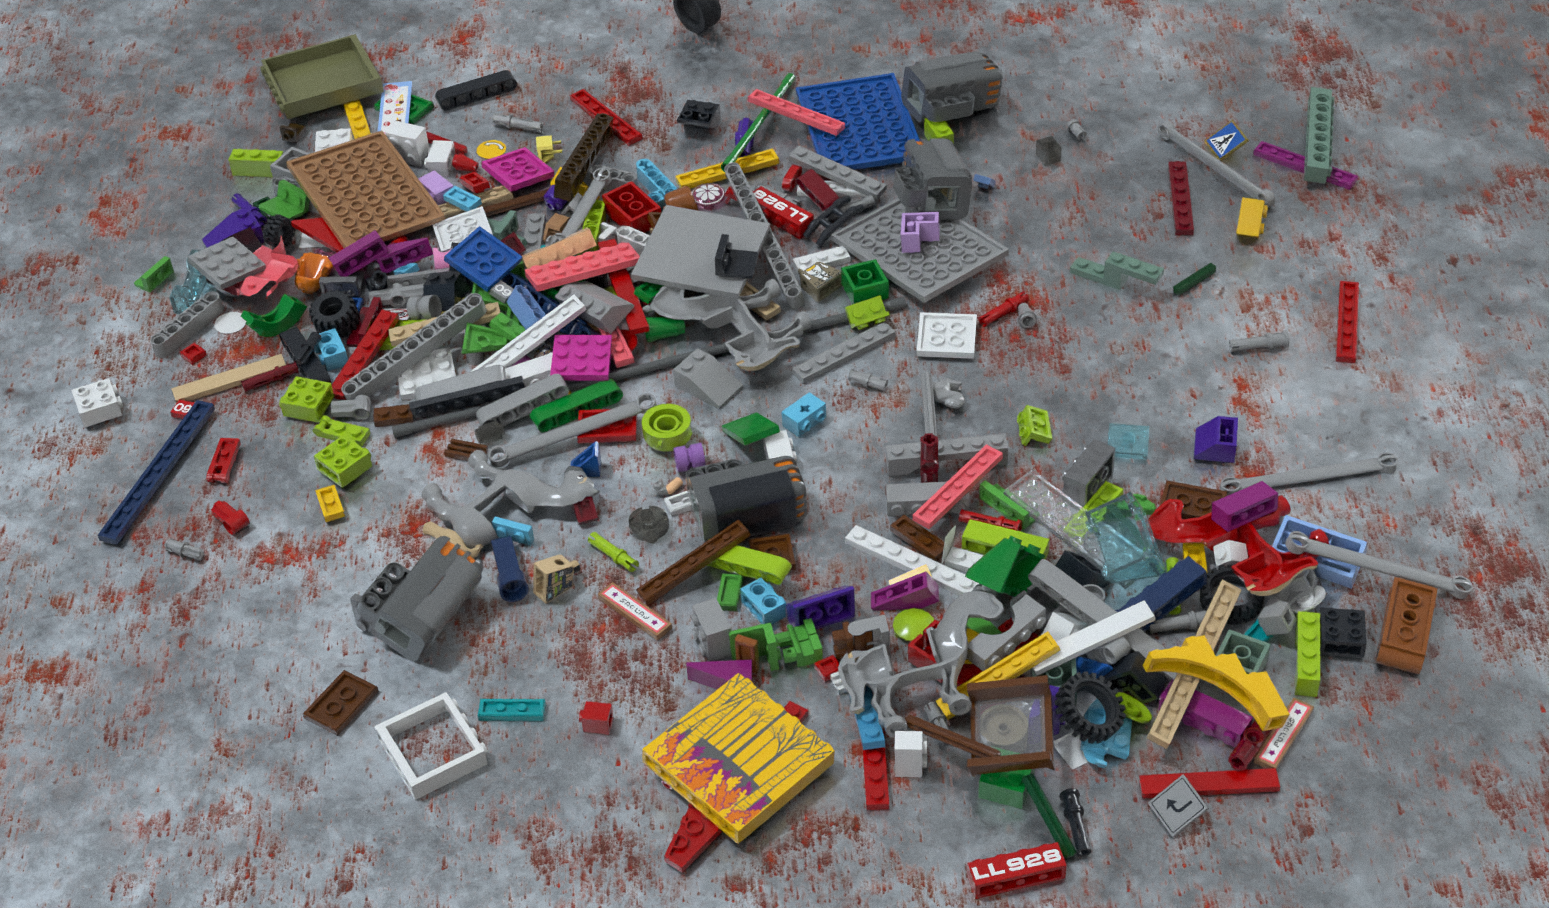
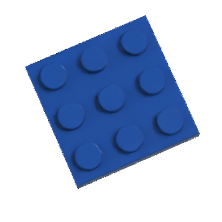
M479 226L444 256V261L488 292L522 261V256Z

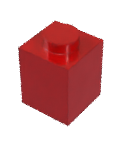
M586 701L584 710H580L579 723H582L583 732L610 734L614 719L612 704Z

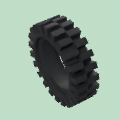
M1088 672L1076 673L1058 689L1059 691L1055 695L1057 698L1055 706H1059L1055 710L1056 714H1062L1059 721L1061 723L1067 722L1064 728L1067 731L1072 728L1074 730L1071 734L1072 736L1077 737L1080 734L1081 741L1084 742L1088 739V743L1091 744L1095 741L1096 743H1101L1103 740L1109 739L1124 724L1123 720L1126 717V714L1122 713L1126 710L1125 705H1119L1123 701L1122 696H1115L1119 692L1117 688L1111 690L1109 687L1112 683L1108 681L1104 684L1105 677L1099 676L1096 679V673L1093 672L1090 675ZM1076 692H1089L1101 702L1106 712V719L1103 724L1091 723L1080 714L1074 700Z

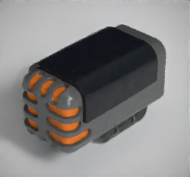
M780 456L745 465L740 460L731 459L692 468L686 472L687 492L690 497L691 509L703 543L737 520H740L751 534L748 537L750 538L795 527L796 522L804 520L807 516L806 485L803 482L796 461L791 456Z

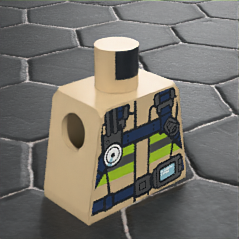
M556 555L535 562L533 593L546 604L569 590L573 586V574L580 571L579 563L576 560L569 562L563 555Z

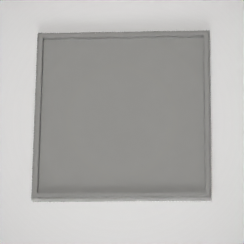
M666 205L631 273V279L739 299L747 279L715 275V256L721 235H729L732 249L754 251L759 254L770 230V223Z

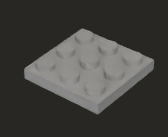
M234 237L188 256V262L220 290L266 269V264Z

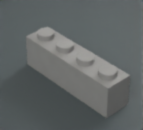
M946 482L886 484L887 516L913 515ZM969 492L946 514L960 513L961 509L969 511Z

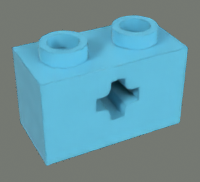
M807 393L781 412L782 426L797 437H800L826 418V403L812 393Z

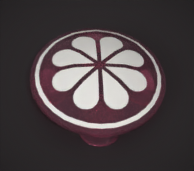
M701 184L691 191L696 204L703 206L706 210L713 209L714 205L719 204L726 198L724 196L725 190L717 184Z

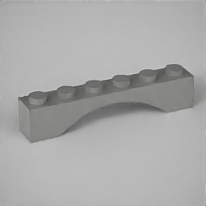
M1005 433L938 440V461L952 459L970 460L987 444L1003 453V459L997 465L1008 464V444ZM920 442L886 446L888 476L908 475L920 468Z

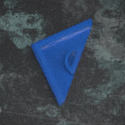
M1076 657L1077 673L1088 672L1090 675L1093 672L1096 673L1097 679L1099 676H1104L1113 670V667L1109 664L1100 663L1088 658Z

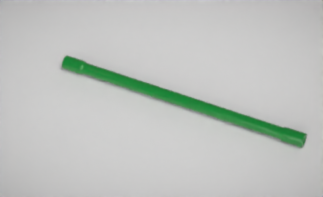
M788 73L773 95L782 98L795 81V75ZM762 109L736 147L721 164L723 172H725L724 169L727 164L736 163L738 157L772 112L771 110Z

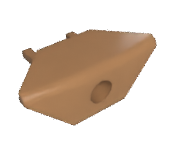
M555 213L546 223L543 243H546V239L550 235L554 236L556 233H562L570 217Z

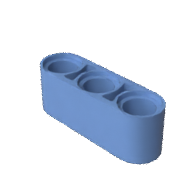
M516 285L507 299V304L527 330L546 316V314L528 289Z

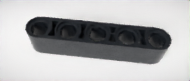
M503 70L440 89L436 92L435 99L441 109L451 110L511 92L517 87V81L510 71Z
M298 327L279 333L281 343L293 362L301 350L302 343L306 342ZM315 353L311 354L303 365H299L296 362L298 370L304 378L329 382L332 385L329 374Z

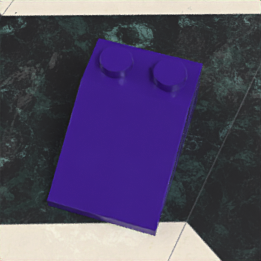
M248 207L231 213L202 239V242L208 248L232 234L251 227L260 243L262 244L265 241L261 226Z

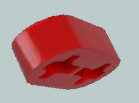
M791 165L783 178L782 190L789 192L794 190L797 185L796 178L802 175V166Z

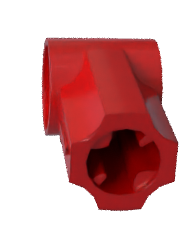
M218 500L211 509L212 515L223 523L225 529L231 535L236 534L250 524L249 518L241 509L236 511L225 501Z

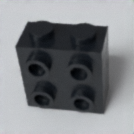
M1320 607V655L1364 658L1367 645L1365 610Z

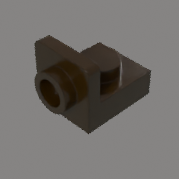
M290 123L289 126L281 125L279 127L282 140L298 143L307 132L306 126Z

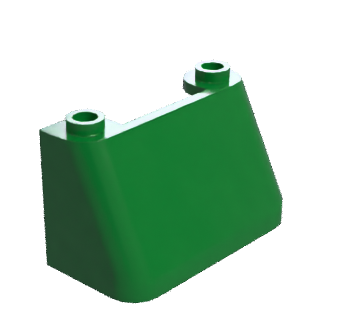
M1010 535L1009 539L1003 538L968 568L965 577L999 593H1006L1016 597L1024 590L1027 592V588L1033 584L1029 580L1028 575L1040 560L1044 559L1045 555L1039 553L1041 548L1029 544L1028 547L1021 545L1022 540Z

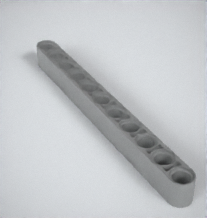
M733 162L727 164L724 169L745 218L768 223L740 165ZM770 228L761 251L788 306L792 309L800 308L804 304L801 288Z

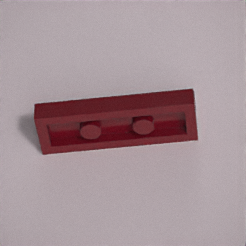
M373 297L369 307L361 308L359 312L360 322L356 325L357 328L355 330L352 329V333L347 340L348 347H357L381 310H383L381 297Z

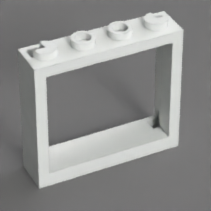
M447 692L375 726L379 742L415 800L488 764L486 759L488 750L483 742L479 743L476 730L468 726L469 721L464 713L460 714L457 701L454 698L451 699ZM448 710L473 751L417 778L392 737Z

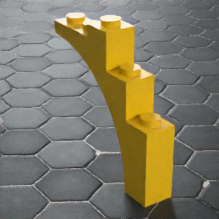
M1205 635L1185 638L1181 647L1174 646L1169 649L1152 650L1144 661L1143 667L1146 672L1166 671L1182 673L1214 684L1240 702L1254 717L1262 731L1282 728L1290 715L1267 671L1246 674L1236 653L1215 656Z

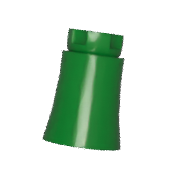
M646 317L649 331L645 332V337L648 343L685 334L684 320H675L667 317Z

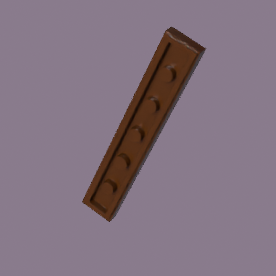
M737 520L637 588V593L647 606L751 536V534L740 520Z

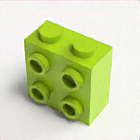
M296 376L279 402L283 416L318 423L334 398L332 385L329 382Z
M342 435L314 455L317 470L342 488L372 467V456L369 450L362 448L354 439H350L345 435Z

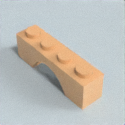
M585 228L556 243L522 255V261L525 268L529 269L535 265L548 264L550 261L563 260L566 257L574 256L597 245L590 229Z

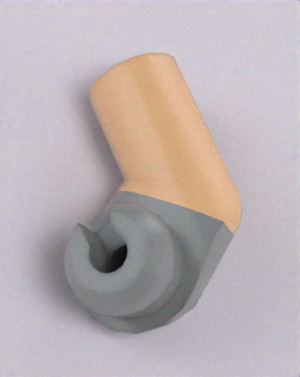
M676 477L667 485H663L662 481H657L653 484L654 492L657 495L673 494L683 485V481L679 477Z

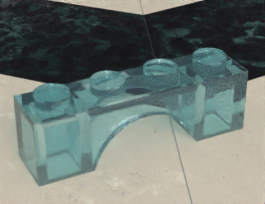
M191 249V252H190L189 255H192V254H194V253H196V252H199V251H201V250ZM188 258L186 260L185 282L183 285H175L169 296L174 314H181L195 303L207 282L206 277L188 262Z

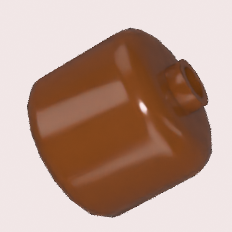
M683 186L666 193L664 196L666 205L699 211L689 186Z

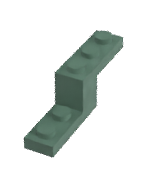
M1113 251L1105 261V266L1078 257L1071 265L1070 273L1121 290L1128 280V276L1156 285L1164 274V268Z

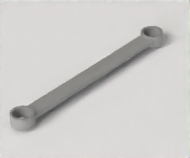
M1166 121L1158 126V133L1163 140L1170 139L1253 198L1265 200V205H1268V208L1275 204L1274 194L1270 190H1262L1176 131L1171 122Z
M598 168L593 172L594 179L562 231L563 234L569 236L578 232L603 187L612 180L610 171L607 168ZM601 175H607L606 178L601 179Z
M644 393L636 401L506 447L494 446L488 453L490 463L495 467H503L510 459L639 413L645 414L649 409L657 406L654 395ZM643 401H652V404L647 407L640 406ZM496 453L505 454V456L501 459H492V457Z
M1383 452L1378 455V458L1244 479L1225 477L1221 480L1220 490L1227 491L1228 496L1260 481H1263L1272 488L1374 471L1393 473L1396 471L1398 458L1393 453ZM1383 461H1390V462H1392L1393 464H1392V465H1386V464H1383L1382 462H1383ZM1232 485L1235 486L1236 489L1230 490L1225 488V486Z
M1300 531L1291 532L1285 542L1287 549L1294 554L1308 552L1447 590L1458 599L1466 598L1473 588L1470 580L1463 576L1451 578L1309 539ZM1292 539L1298 540L1303 546L1295 544ZM1455 584L1461 585L1466 591L1459 589Z

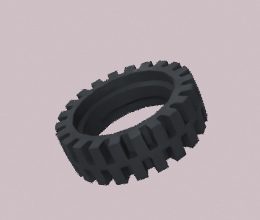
M1221 565L1218 570L1213 568L1211 572H1207V584L1200 588V602L1203 609L1207 610L1214 597L1211 594V590L1218 586L1222 580L1246 588L1245 583L1233 572L1232 565H1227L1226 569L1224 565ZM1252 594L1253 599L1250 602L1234 606L1228 618V624H1232L1233 621H1236V624H1241L1242 619L1245 623L1249 622L1250 618L1254 619L1261 612L1264 596Z

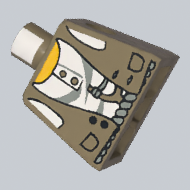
M816 262L810 267L803 264L798 269L801 288L817 303L842 287L841 271L822 262Z

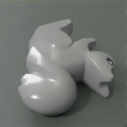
M938 377V382H933L934 402L945 404L954 409L963 407L965 398L959 393L961 391L959 386L962 385V382L951 378L943 380L941 377Z

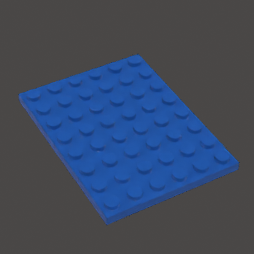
M894 73L796 87V95L800 106L845 123V129L837 136L807 124L806 126L815 153L850 169H866L902 163L905 161L903 158V153L906 151L904 148L905 143L910 139L920 140L910 113L902 103V92Z

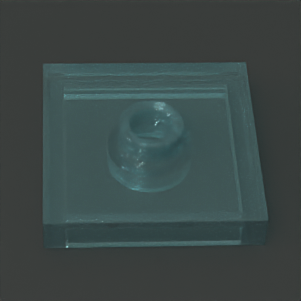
M1109 423L1108 445L1116 448L1115 457L1147 459L1149 426Z

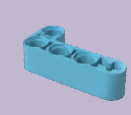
M640 159L636 162L637 178L650 192L648 196L661 207L662 213L663 207L666 206L664 201L665 194L676 190L677 187L649 159Z

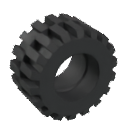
M330 290L328 293H322L320 297H316L314 299L315 302L310 304L309 316L317 333L335 328L339 337L344 338L345 335L352 333V329L355 330L357 328L356 325L360 322V314L350 294H347L346 291L340 292V290H335L332 292Z

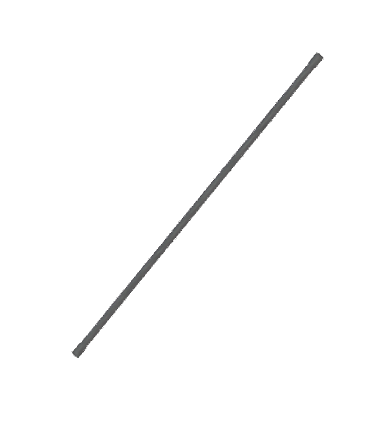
M904 297L888 300L883 303L886 311L906 308ZM844 312L811 321V328L803 330V333L849 321L847 314ZM724 343L700 349L712 356L729 352ZM693 351L609 372V379L616 381L679 365ZM573 381L566 383L569 391L573 392L601 381ZM490 403L393 426L394 438L475 417L476 412L480 408Z

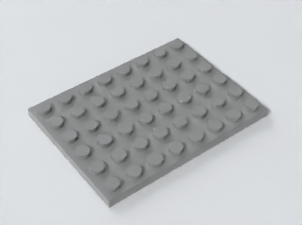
M899 198L831 234L833 242L846 248L848 252L861 261L866 262L876 259L888 279L924 303L1009 255L1008 248L962 219L939 220V241H921L920 252L902 253V213H920L918 207L904 206Z

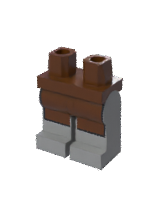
M885 615L857 620L850 624L849 621L842 622L843 629L832 631L833 651L836 659L843 658L846 653H851V651H867L882 644L886 645L891 658L890 633Z

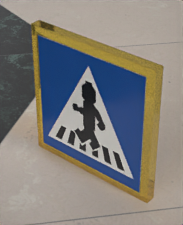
M1232 119L1205 139L1204 142L1216 158L1223 161L1249 142V140Z

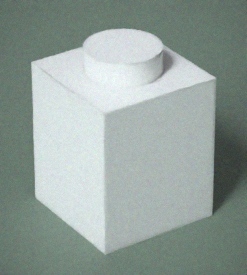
M1227 540L1213 546L1217 567L1224 565L1227 568V565H1235L1248 558L1245 543Z

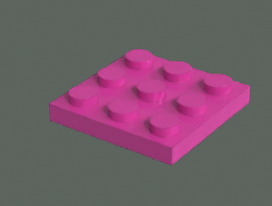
M526 147L482 161V168L511 192L554 177V170Z
M555 335L550 376L560 374L564 380L608 381L612 335Z

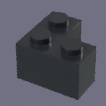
M1137 651L1125 655L1115 664H1109L1113 667V670L1103 676L1105 677L1103 683L1106 684L1110 681L1112 683L1109 687L1111 690L1115 688L1119 692L1129 690L1139 702L1145 704L1159 699L1166 679L1159 672H1146L1143 667L1146 658Z

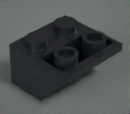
M687 100L677 119V123L687 127L716 131L721 121L720 104Z

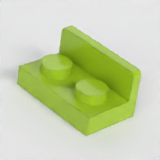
M881 296L844 308L851 329L858 328V330L869 327V323L875 322V325L882 323L890 315L889 311L886 312Z
M1026 405L1017 416L1022 445L1026 446L1031 439L1049 444L1052 440L1048 411Z

